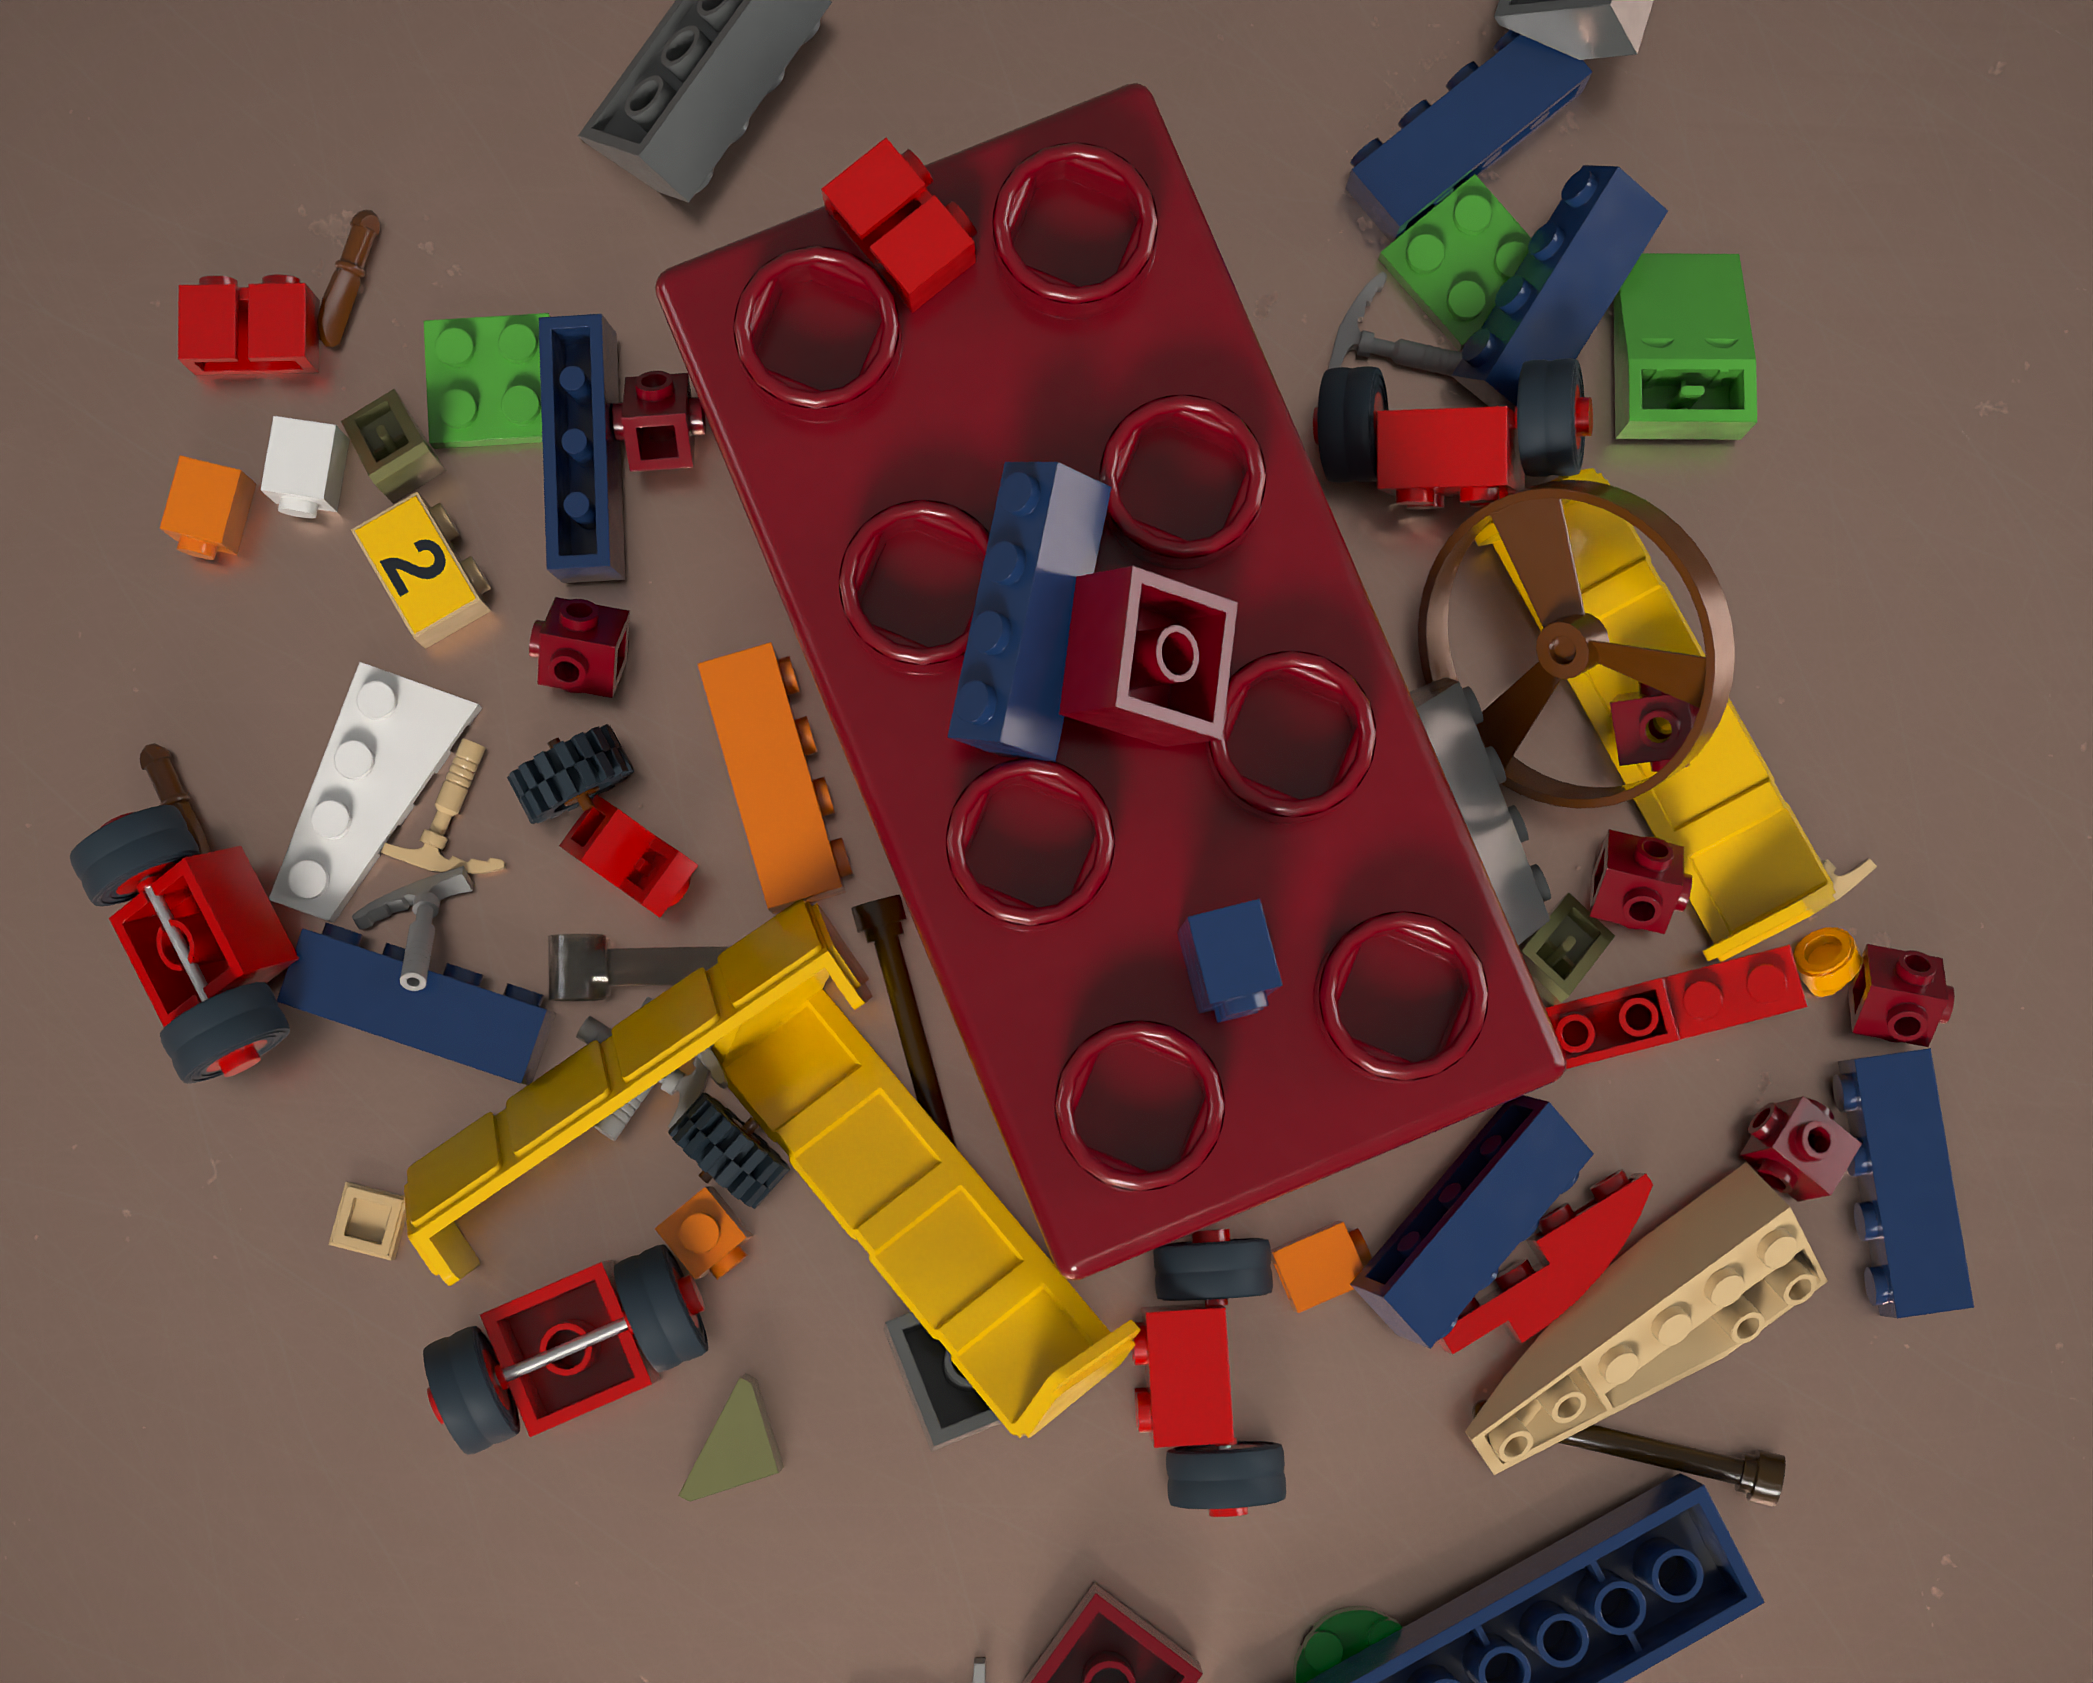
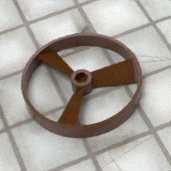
M1586 480L1550 481L1530 486L1488 504L1465 520L1439 551L1423 588L1418 619V646L1426 685L1444 677L1458 681L1448 639V610L1452 585L1467 549L1491 520L1494 522L1544 628L1541 630L1536 642V653L1539 662L1483 710V722L1476 724L1484 747L1492 746L1501 760L1506 781L1500 784L1520 795L1553 806L1576 809L1599 808L1631 800L1666 781L1687 766L1704 748L1720 723L1728 703L1735 664L1734 635L1726 598L1712 567L1693 539L1665 512L1647 500L1608 484ZM1561 499L1584 502L1605 509L1638 528L1658 546L1678 571L1691 595L1703 632L1706 657L1609 643L1607 629L1602 622L1592 614L1585 613ZM1598 664L1700 708L1689 735L1674 757L1655 775L1632 784L1615 787L1574 785L1543 775L1514 757L1517 749L1561 679L1574 678Z

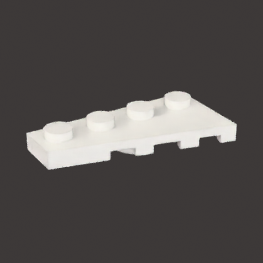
M359 662L269 900L334 923L380 857L379 852L385 842H387L396 827L403 824L415 805L413 803L434 772L436 774L439 772L452 753L450 749L466 726L472 724L483 707L472 701Z

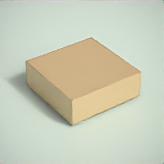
M345 1182L328 1245L390 1261L395 1260L406 1222L405 1195L353 1182Z

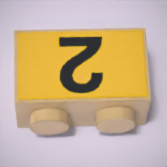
M415 492L351 529L412 637L425 649L491 611L482 596L491 587L474 558L470 556L462 561L450 540L460 534L441 502L430 507L426 500L418 492Z

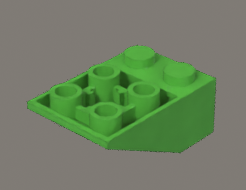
M1642 253L1614 297L1616 439L1741 440L1757 423L1756 355L1739 254Z

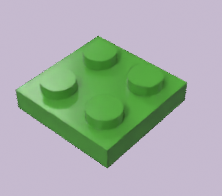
M1474 174L1382 250L1378 260L1460 352L1467 340L1481 329L1495 306L1497 292L1508 279L1514 276L1528 254V245L1531 237L1477 175Z
M549 313L424 321L429 444L433 449L542 442L539 317H551Z

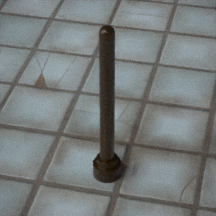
M889 896L854 906L851 910L857 932H864L867 943L874 942L917 1102L956 1147L898 935L904 934L901 921L907 920L901 896Z
M1486 1399L1479 1400L1474 1404L1472 1408L1473 1419L1487 1402ZM1594 1424L1558 1442L1564 1445L1735 1484V1491L1745 1493L1747 1501L1775 1507L1778 1503L1784 1483L1785 1456L1758 1449L1754 1455L1743 1453L1739 1459Z

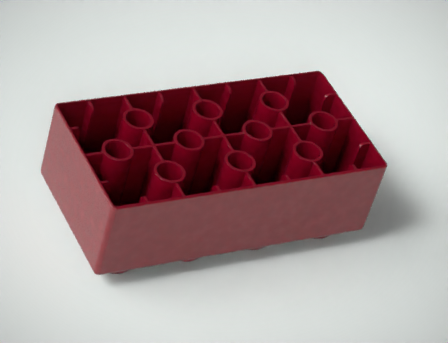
M1138 83L1126 84L924 165L933 179V183L926 188L932 196L935 195L944 206L951 201L955 202L973 223L977 231V235L972 238L975 242L976 263L913 313L828 214L825 205L667 268L659 275L655 285L656 296L1053 1263L1060 1275L1070 1280H1080L1551 1084L1562 1077L1567 1065L1563 1048L1156 101L1149 89ZM1005 462H1059L1112 487L1094 573L1135 566L1238 602L1222 740L1164 747L1064 717L1056 761H1044L1033 758L1002 757L948 738ZM1260 899L1283 986L1267 996L1269 1006L1263 1007L1264 1009L1259 1010L1258 1013L1217 1023L1214 1010L1200 1014L1197 1012L1177 932L1189 916Z

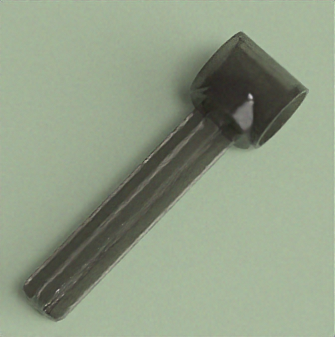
M603 934L549 935L548 1000L565 1002L607 1000V996H611L612 986L675 985L698 968L703 967L707 971L718 963L717 957L730 946L611 948L610 939L606 938V935Z

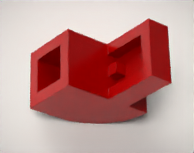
M596 794L592 799L594 806L581 814L559 846L661 918L668 907L678 903L686 894L691 882L690 876L698 867V864Z

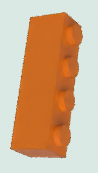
M772 642L697 663L768 910L775 914L802 899L805 903L808 901L812 903L846 893L842 877L851 875L853 872L843 838L831 840L824 816L834 814L835 809L825 776L813 780L807 755L818 753L808 717L796 719L789 695L799 693L800 689L790 656L778 659Z

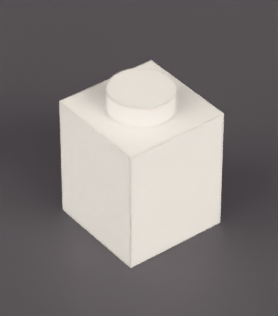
M273 416L261 491L274 503L279 504V512L301 518H316L317 510L337 512L350 439L334 424Z

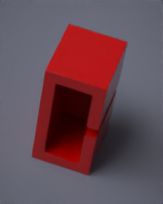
M884 138L821 188L828 214L913 313L976 263L975 242L972 238L977 235V231L968 216L955 202L951 201L944 206L935 195L932 196L926 189L933 183V179L921 160L909 149L900 154L891 142Z
M281 274L264 276L262 283L248 284V287H238V281L227 276H204L199 279V285H179L178 360L194 375L319 373V331L317 319L320 300L306 283H301L299 278Z

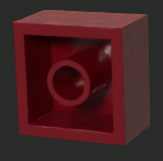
M1135 566L1076 576L1059 715L1164 747L1222 740L1238 602Z
M1094 1583L1022 1683H1197L1203 1672L1199 1661Z

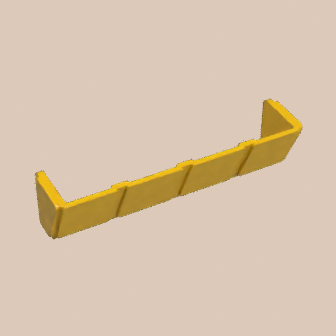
M1594 468L1582 469L1577 475L1558 476L1552 480H1586L1610 485L1602 473H1596ZM1561 499L1585 613L1592 614L1602 622L1607 629L1609 643L1706 657L1667 585L1661 581L1651 563V557L1633 525L1605 509L1584 502ZM1491 520L1474 540L1478 546L1493 544L1541 631L1544 628L1494 522ZM1600 664L1574 678L1567 679L1625 784H1632L1655 775L1657 772L1651 771L1650 762L1619 766L1610 702L1618 694L1638 692L1639 681ZM1729 698L1720 723L1712 737L1698 756L1690 762V766L1683 768L1651 790L1633 798L1654 837L1671 844L1684 846V873L1692 875V888L1689 900L1714 943L1702 951L1708 962L1717 957L1722 962L1814 915L1836 901L1833 897V894L1836 892L1833 888L1832 880L1824 869L1822 862L1790 805L1783 799L1771 771ZM1656 717V721L1661 728L1672 730L1670 723L1666 719Z
M803 899L793 903L724 950L717 957L718 963L707 971L703 967L698 968L616 1024L611 1030L612 1036L601 1043L598 1040H593L511 1096L506 1101V1108L495 1116L492 1112L486 1113L413 1163L407 1169L408 1183L404 1185L407 1236L430 1271L435 1276L439 1274L448 1286H452L478 1267L480 1261L454 1223L455 1220L825 968L854 1010L871 999L873 996L865 984L869 977L819 904L816 903L812 906L809 901L805 903Z
M824 968L714 1043L711 1050L723 1067L729 1084L728 1088L753 1119L760 1124V1127L773 1142H778L789 1156L790 1164L852 1239L858 1240L869 1254L870 1262L932 1338L939 1340L951 1354V1361L1007 1430L1019 1438L1024 1434L1030 1438L1115 1370L1135 1346L1133 1339L1139 1333L1140 1328L1133 1320H1129L1113 1332L1108 1330L823 990L829 977V973Z

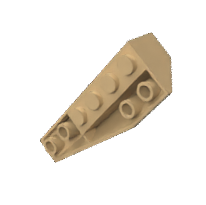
M1746 1162L1640 1239L1612 1263L1580 1299L1545 1328L1506 1374L1466 1429V1435L1492 1473L1496 1475L1726 1357L1742 1344L1756 1338L1765 1327L1795 1305L1808 1300L1814 1291L1827 1283L1828 1280L1791 1207Z

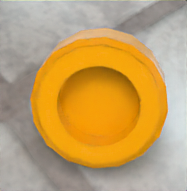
M1826 927L1811 932L1798 943L1793 953L1801 980L1806 984L1811 993L1818 997L1833 995L1842 989L1859 972L1862 963L1861 953L1854 938L1848 931L1838 927Z

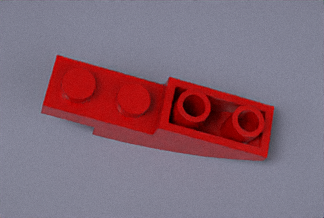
M1789 944L1546 1007L1545 1009L1565 1053L1566 1069L1808 1006Z
M1623 1169L1618 1170L1594 1184L1590 1191L1595 1198L1573 1211L1569 1203H1565L1539 1219L1538 1225L1540 1232L1526 1240L1538 1258L1539 1263L1531 1266L1526 1258L1499 1273L1494 1279L1499 1287L1479 1300L1474 1297L1459 1314L1457 1323L1452 1331L1438 1340L1443 1350L1453 1355L1502 1324L1512 1340L1523 1343L1551 1324L1572 1306L1604 1273L1625 1244L1637 1223L1653 1187V1183L1647 1173H1634L1627 1177Z

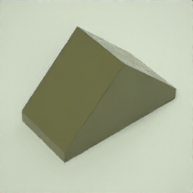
M392 389L341 421L368 476L393 504L446 472V469L395 389Z
M1570 893L1564 896L1548 913L1550 921L1518 945L1545 1007L1560 1004L1567 999L1615 937L1597 918L1590 917V912Z
M745 1373L737 1381L678 1495L681 1498L691 1502L777 1474L784 1468L756 1378Z

